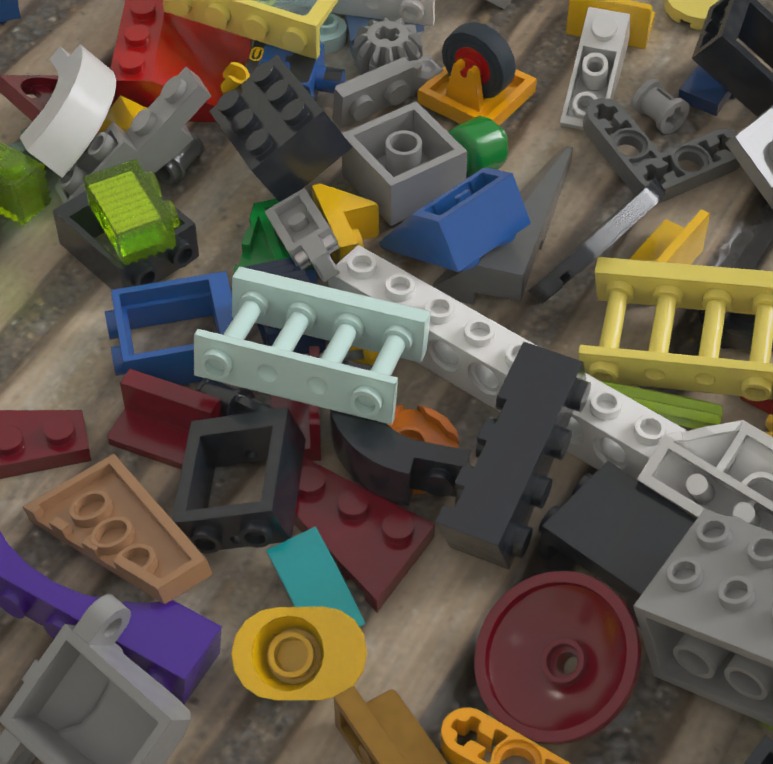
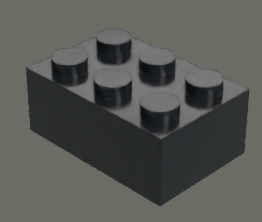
M278 55L274 56L270 61L257 66L246 81L235 90L225 93L219 99L217 105L209 111L250 170L278 202L303 189L352 148V145Z

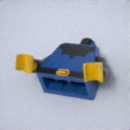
M253 0L275 7L277 2L276 0ZM255 40L246 67L237 62H232L226 67L222 73L225 80L221 84V90L223 94L235 90L252 75L257 66L270 61L274 56L278 55L316 101L319 91L334 94L335 86L345 82V69L325 66L324 44L321 41L320 55L316 60Z

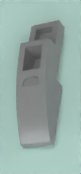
M185 67L178 76L170 78L165 83L161 94L148 109H143L135 116L131 127L127 131L113 122L105 132L98 133L89 144L85 154L70 168L63 178L59 177L58 183L54 186L62 203L68 202L126 167L142 180H145L172 160L194 139L185 124L212 96L199 76L188 67Z

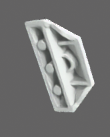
M744 420L702 427L685 432L679 431L665 434L637 478L639 482L696 519L705 508L725 516L739 517L748 524L773 532V437Z

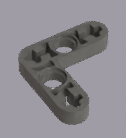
M608 98L595 99L589 103L583 121V129L586 135L634 195L656 178L658 181L662 180L661 185L666 190L664 197L658 202L661 203L732 173L740 167V163L729 152L730 150L725 142L738 133L734 130L718 129L660 153L617 101ZM624 144L631 145L639 151V154L627 156L622 154L617 147ZM682 160L693 161L700 167V170L696 172L684 170L678 162Z

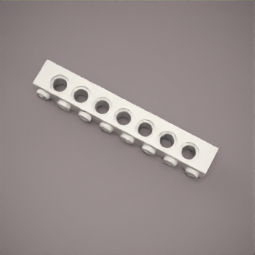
M360 245L356 246L336 264L340 273L328 280L330 288L431 311L427 352L422 362L416 363L496 409L497 395L523 341L530 344L533 343ZM586 374V381L591 382L590 393L581 412L574 410L568 423L567 429L572 430V436L567 452L598 470L609 461L637 480L664 435L679 431L685 432L686 429Z

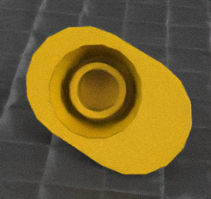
M323 606L276 607L261 610L245 620L235 635L231 655L234 672L242 685L258 697L272 700H326L334 698V696L356 684L364 671L367 647L365 636L356 621L339 609Z

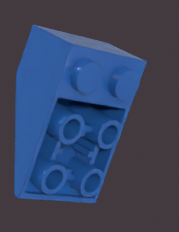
M484 167L411 214L383 238L379 244L383 249L461 272L476 266L480 261V257L495 247H501L513 241L516 233L527 227L531 222L513 173Z

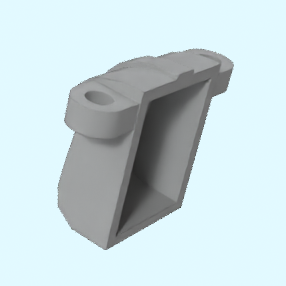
M107 594L97 599L86 610L77 625L64 624L41 659H35L21 679L24 682L0 717V723L5 726L0 735V764H31L36 757L43 764H165L180 743L190 723L191 713L177 697L125 656L122 648L115 643L128 625L131 611L113 595Z

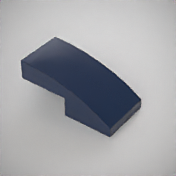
M699 65L682 84L678 94V98L684 99L689 103V106L715 116L718 115L729 98L735 99L729 91Z

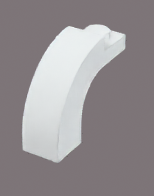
M81 44L71 55L60 46L49 59L58 71L57 85L43 110L19 137L30 154L62 178L80 158L97 134L110 109L116 89L114 72Z

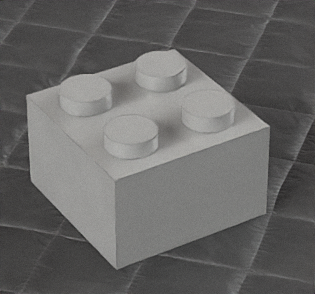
M417 101L342 133L352 145V148L342 156L343 176L364 198L378 204L379 214L390 226L407 219L411 214L466 179L467 150Z

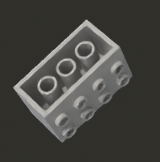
M704 508L633 606L653 676L773 726V532L748 524L739 517L725 516Z

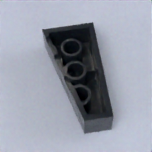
M523 341L496 398V409L501 410L498 419L489 417L484 421L477 436L475 455L478 460L475 466L463 464L455 481V488H457L455 508L452 509L443 505L435 522L450 548L510 570L515 556L523 558L533 533V528L527 526L535 507L540 509L544 507L552 487L553 480L547 477L553 460L554 458L562 460L568 449L572 430L567 429L572 413L574 410L577 412L583 410L590 393L591 382L586 381L583 361Z

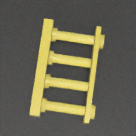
M597 257L595 267L597 301L608 302L599 346L580 345L579 360L583 361L586 374L595 379L626 385L743 396L752 401L773 400V363H770L773 343V271ZM629 303L656 306L648 351L619 348L626 307ZM676 308L706 310L698 356L668 353ZM726 312L756 315L749 361L719 358Z

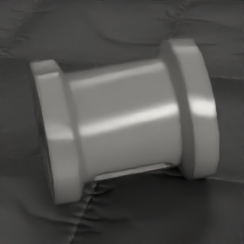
M656 78L646 81L636 91L632 99V107L640 115L646 114L654 120L657 129L663 134H671L676 131L689 114V103L682 98L671 96L665 91L662 82Z

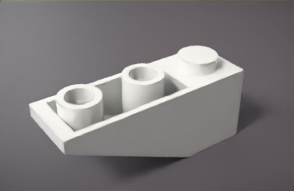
M588 7L560 126L584 130L583 121L589 103L599 98L613 100L630 37V14Z

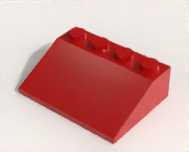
M125 0L110 68L116 77V89L112 105L121 95L148 108L161 94L165 83L170 78L178 76L185 67H188L199 76L212 95L188 122H217L209 111L217 105L219 99L224 95L221 90V84L225 80L222 73L232 62L240 63L246 67L252 50L253 39L164 12L163 0Z

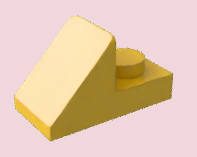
M324 184L312 185L313 202L338 241L339 249L330 253V257L336 265L356 246L360 245L364 248L363 240L378 236L379 206L372 200Z

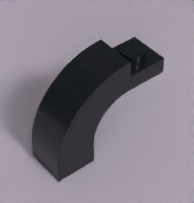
M349 361L341 363L369 371L372 368L371 365ZM330 409L331 438L335 452L344 468L362 486L385 499L408 506L414 489L426 491L440 497H456L457 488H455V481L463 464L470 466L471 450L410 439L393 430L387 423Z

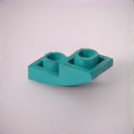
M316 526L266 550L294 607L323 606L339 609L353 618L359 627L366 624Z

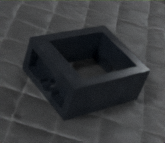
M719 0L709 8L691 59L758 117L773 105V73L741 45L737 38L773 69V14L757 0Z
M128 167L52 210L59 243L111 290L157 283L199 257L195 223ZM135 214L162 238L121 262L94 238Z
M288 407L191 421L172 520L201 553L211 554L219 550L242 547L261 548L269 544L282 543L292 538L306 438ZM267 461L261 501L208 508L215 467Z

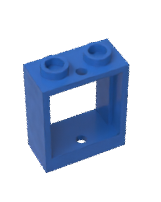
M226 271L111 290L114 310L105 311L109 339H119L120 345L111 347L116 376L125 375L129 369L178 385L200 382L204 379L194 375V344L135 354L130 329L213 315L216 332L223 335L233 320L232 294Z

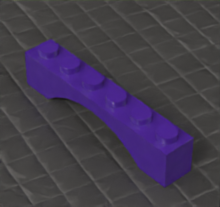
M0 531V607L15 618L22 619L26 616L42 625L53 639H55L64 624L77 625L86 610L99 598L80 594L45 577L29 566L14 551ZM174 600L165 605L160 601L149 603L121 602L131 611V617L128 625L115 643L122 648L125 656L185 705L220 654L222 626Z

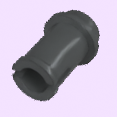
M190 133L194 139L172 160L155 172L154 176L160 182L167 185L179 183L185 177V170L197 158L203 155L205 148L200 138Z

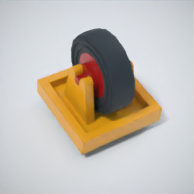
M475 21L464 23L445 39L442 48L444 64L442 69L444 71L429 79L418 89V103L459 124L477 116H484L500 126L536 92L537 78L516 69L515 57L510 46L497 31L486 24Z

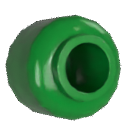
M477 116L448 131L467 150L466 179L484 167L497 170L506 162L508 155L507 134L501 126L490 118Z

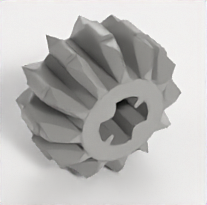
M385 16L384 20L380 22L370 19L368 26L358 27L357 35L354 38V45H352V58L359 69L360 75L402 57H405L408 61L421 59V56H423L421 35L417 33L415 25H405L403 18L389 21Z

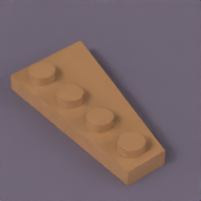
M115 454L110 455L23 506L30 522L164 605L213 575L207 559Z

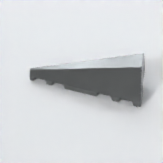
M567 146L559 150L520 191L531 224L516 233L515 239L501 247H495L480 257L479 263L473 268L461 272L447 269L433 283L432 287L459 302L474 305L478 293L521 302L537 252L542 250L572 161L573 147Z

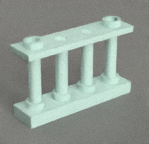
M239 266L232 277V322L223 335L197 329L194 334V375L392 425L395 419L398 377L391 375L400 358L419 363L422 362L427 352L431 311ZM254 323L282 329L272 346L244 340ZM302 335L330 341L321 359L293 352ZM351 346L379 353L370 371L341 364Z

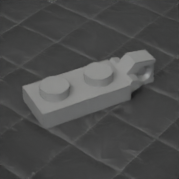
M430 55L413 61H408L405 57H402L335 86L332 119L340 128H343L356 121H362L371 114L386 107L399 105L406 98L414 97L418 94V89L444 70L439 67Z
M305 188L264 211L296 266L299 265L301 270L313 265L323 283L340 273L330 257V253L339 249L338 241Z

